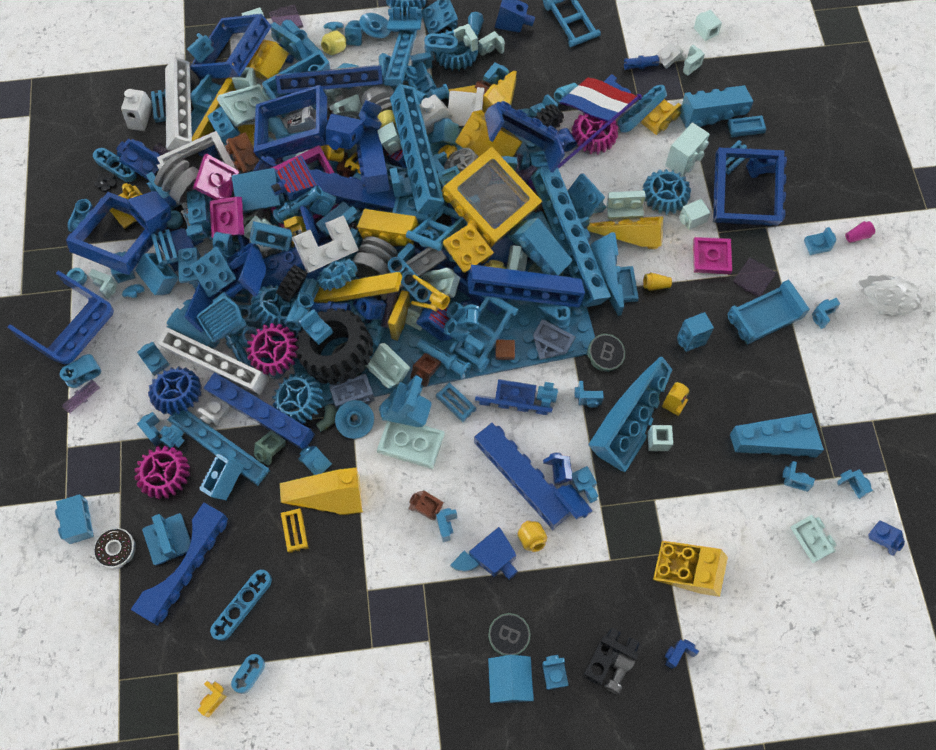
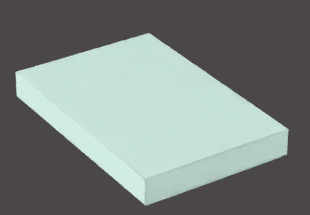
M260 84L221 94L217 97V101L235 127L255 122L256 104L270 100Z
M387 421L377 453L433 469L445 431L428 426L415 427Z

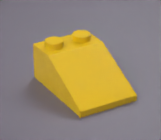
M482 110L472 112L455 142L462 148L472 149L478 157L490 147H493L502 157H514L523 141L503 127H501L494 141H490L485 112Z

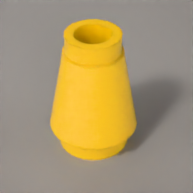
M652 272L645 274L643 278V287L649 291L671 288L672 285L671 277Z

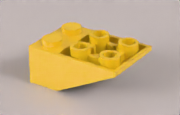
M263 40L246 67L253 68L256 77L266 81L279 73L289 53L276 42Z
M662 540L653 580L696 593L720 597L728 557L722 549Z

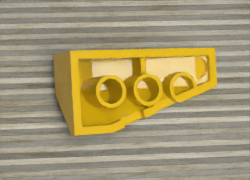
M512 71L506 75L504 80L500 79L498 85H491L483 95V112H486L488 107L497 102L505 101L510 105L512 104L517 71Z
M663 216L642 217L636 222L630 219H623L617 224L614 221L589 223L587 230L604 236L615 232L617 240L647 247V249H657L662 246Z
M357 467L334 470L280 483L282 504L303 508L308 507L318 511H329L339 515L363 513L360 478Z

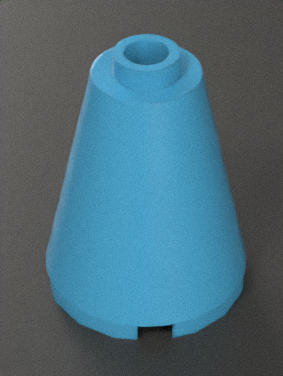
M192 299L186 300L182 303L185 305L182 309L177 308L171 314L166 323L168 326L166 327L212 349L216 348L220 340L215 343L212 342L205 331L200 332L184 317Z

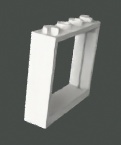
M217 131L157 157L160 163L157 167L160 170L176 154L181 155L184 159L215 145L223 163L236 169ZM186 202L181 204L183 209L188 208ZM182 210L181 213L185 219L184 210Z

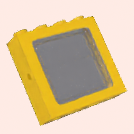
M490 147L442 189L443 199L455 208V212L460 217H463L468 224H473L491 248L537 209L542 202L493 147Z

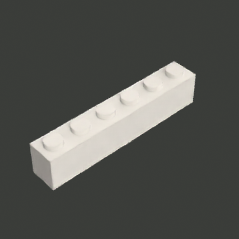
M174 56L165 68L166 149L170 151L192 142L190 62Z
M166 328L157 343L166 351L211 373L215 372L228 381L259 396L269 381V378L261 371L170 328Z

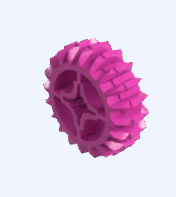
M585 113L583 115L579 114L571 130L578 144L577 147L583 144L607 122ZM616 120L584 146L583 151L586 152L588 150L590 154L596 152L598 155L600 151L605 153L607 149L610 150L618 138Z
M271 323L269 328L263 325L262 331L259 328L256 329L258 334L256 336L251 334L253 341H247L251 346L246 349L250 353L247 358L252 361L251 365L256 367L257 370L263 371L265 375H268L270 372L272 376H275L277 371L279 374H283V368L290 370L288 365L289 363L295 365L292 359L297 358L295 352L299 349L295 345L296 341H298L294 338L295 334L289 332L290 329L288 327L283 328L281 324L275 326L274 323ZM272 336L284 337L285 341L275 342ZM271 357L274 363H264L261 358Z
M164 445L162 450L156 446L155 452L149 449L148 456L142 454L144 460L137 461L140 467L135 468L137 475L134 477L138 481L137 486L142 488L141 491L144 494L148 493L149 497L153 498L155 496L157 499H161L163 495L168 499L169 493L176 496V489L183 490L181 484H187L185 477L190 476V473L187 471L190 469V466L186 464L188 460L186 457H183L182 452L177 451L173 447L169 450ZM165 459L173 460L171 462L168 461L166 463L160 462L161 460ZM160 467H161V468L163 469V471H164L163 475L165 476V478H164V477L162 476V474L160 473V472H161ZM158 482H164V483H165L164 485H161V486L151 485V484H153V483H158Z

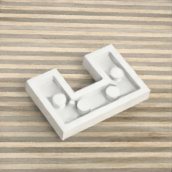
M344 215L325 223L333 241L322 246H317L311 230L291 237L307 273L358 251Z

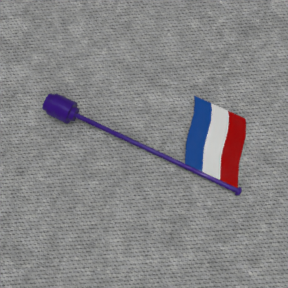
M588 77L559 101L560 104L571 106L607 123L559 163L558 169L636 101L641 100L642 95L627 93L603 81ZM532 179L526 182V184L533 190V192H535L536 189Z

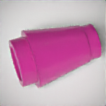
M863 221L845 233V237L849 243L871 238L875 234L874 225L870 221Z

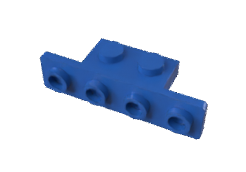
M498 379L495 398L481 395L475 396V400L479 401L480 405L490 406V403L498 404L499 408L509 409L510 406L517 407L518 411L528 412L529 409H532L541 415H548V412L552 413L553 410L551 406L534 404L537 386L534 384Z

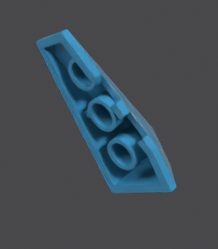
M611 232L591 243L590 247L611 297L609 300L619 316L622 315L624 302L622 284L618 283L620 280V266H616L618 255L615 232Z

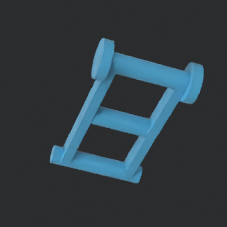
M543 0L545 9L547 11L552 10L568 36L570 47L601 35L599 29L595 30L577 0L570 1L578 13L565 18L562 17L555 4L566 0ZM582 19L590 33L575 38L567 24Z
M444 202L434 215H430L413 231L408 230L406 238L440 251L442 249V242L463 225L467 226L468 222L463 217H460L454 209L446 207ZM443 214L459 219L451 227L436 222ZM428 227L443 232L436 241L419 235L421 231L426 230Z
M482 296L485 299L480 306L481 313L478 320L489 302L504 309L507 313L496 332L479 322L477 330L491 338L481 357L472 355L464 349V341L459 342L455 340L449 350V353H458L478 365V371L483 372L489 363L487 356L512 315L516 316L519 309L498 297Z

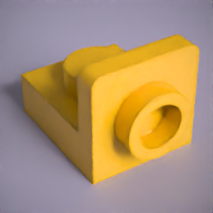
M206 681L204 683L213 692L211 695H206L200 702L201 706L198 711L205 717H210L227 697L222 693L224 688L216 681L213 683Z

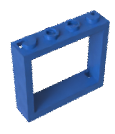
M262 13L221 18L209 36V39L213 42L211 46L215 50L201 63L194 59L190 69L199 79H204L207 74L211 75L212 79L240 77L272 26ZM245 33L226 62L214 63L232 34Z
M320 85L256 104L254 153L259 160L262 156L266 157L267 155L273 159H279L310 150L317 146L327 145V96ZM316 104L315 129L268 142L269 118Z
M718 148L715 153L714 223L778 226L785 219L783 203L786 199V192H783V188L786 184L784 168L787 164V157H784V150ZM726 157L776 159L774 215L724 213Z
M107 192L99 200L98 204L89 211L85 219L78 224V227L68 235L66 241L71 253L129 275L137 266L143 254H146L153 246L151 235L155 234L157 236L159 235L158 232L161 231L163 233L168 225L166 222L150 234L144 230L123 257L83 242L111 208L131 215L128 199Z

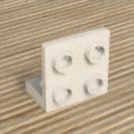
M477 87V93L450 91L448 110L453 115L450 118L452 122L459 124V127H464L472 112L483 111L484 88Z

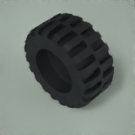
M337 308V310L327 309V312L321 311L317 313L332 329L333 333L318 345L301 327L302 331L298 333L296 338L298 341L295 343L299 348L296 350L297 358L308 374L320 383L327 384L328 382L330 385H336L337 382L342 384L350 378H356V374L362 373L365 370L364 366L369 364L371 360L369 356L373 355V340L366 326L358 315L349 310L345 311V309ZM340 337L348 338L346 345L339 352L329 356L321 355L322 350L330 341Z

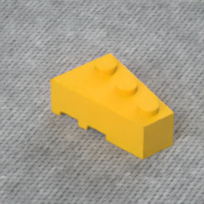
M364 209L357 228L362 239L371 236L382 239L392 246H406L409 243L413 245L415 242L406 238L407 231H413L419 226L416 216Z

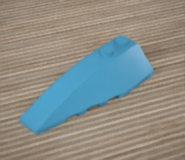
M659 357L628 388L606 416L588 444L599 458L623 472H626L647 437L645 431L647 426L652 424V413L654 408L659 406V395L661 392H664L672 372L671 367L663 357Z

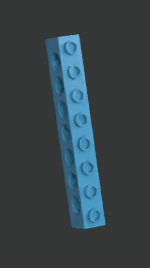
M399 84L390 97L417 213L434 215L444 203L416 89L415 87Z
M540 167L531 176L539 198L542 200L541 204L557 242L573 260L567 266L571 278L582 279L585 291L582 300L583 308L600 305L611 296L559 169L557 167L552 173L549 167Z

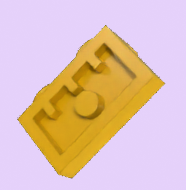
M664 99L641 121V124L657 135L661 131H665L672 120L678 119L681 114V104L678 103L673 106Z

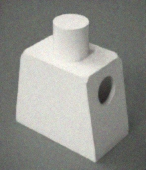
M127 89L124 92L125 98L121 107L128 129L145 131L153 109L152 101L144 91Z
M436 95L423 99L420 104L427 135L433 131L435 122L441 121L443 118L450 119L453 117L445 104Z

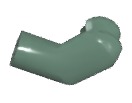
M327 404L324 407V419L316 423L320 432L335 423L337 409L332 404Z

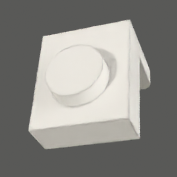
M672 41L656 54L666 69L678 58L681 60L685 59L682 55L684 52L678 44L675 46Z

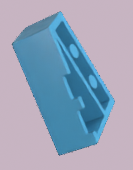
M539 218L521 221L507 235L517 246H521V250L542 269L544 274L559 276L573 261Z

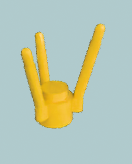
M412 276L432 292L429 298L431 304L411 301L412 305L429 308L435 312L438 308L444 310L450 302L449 296L440 292L418 276Z

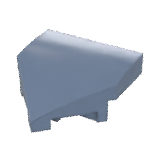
M543 319L533 334L540 360L567 354L576 338L574 335Z

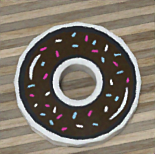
M110 528L102 532L93 545L95 560L101 566L108 569H119L126 563H129L136 550V543L131 534L121 528ZM116 543L119 544V550L111 554V546Z

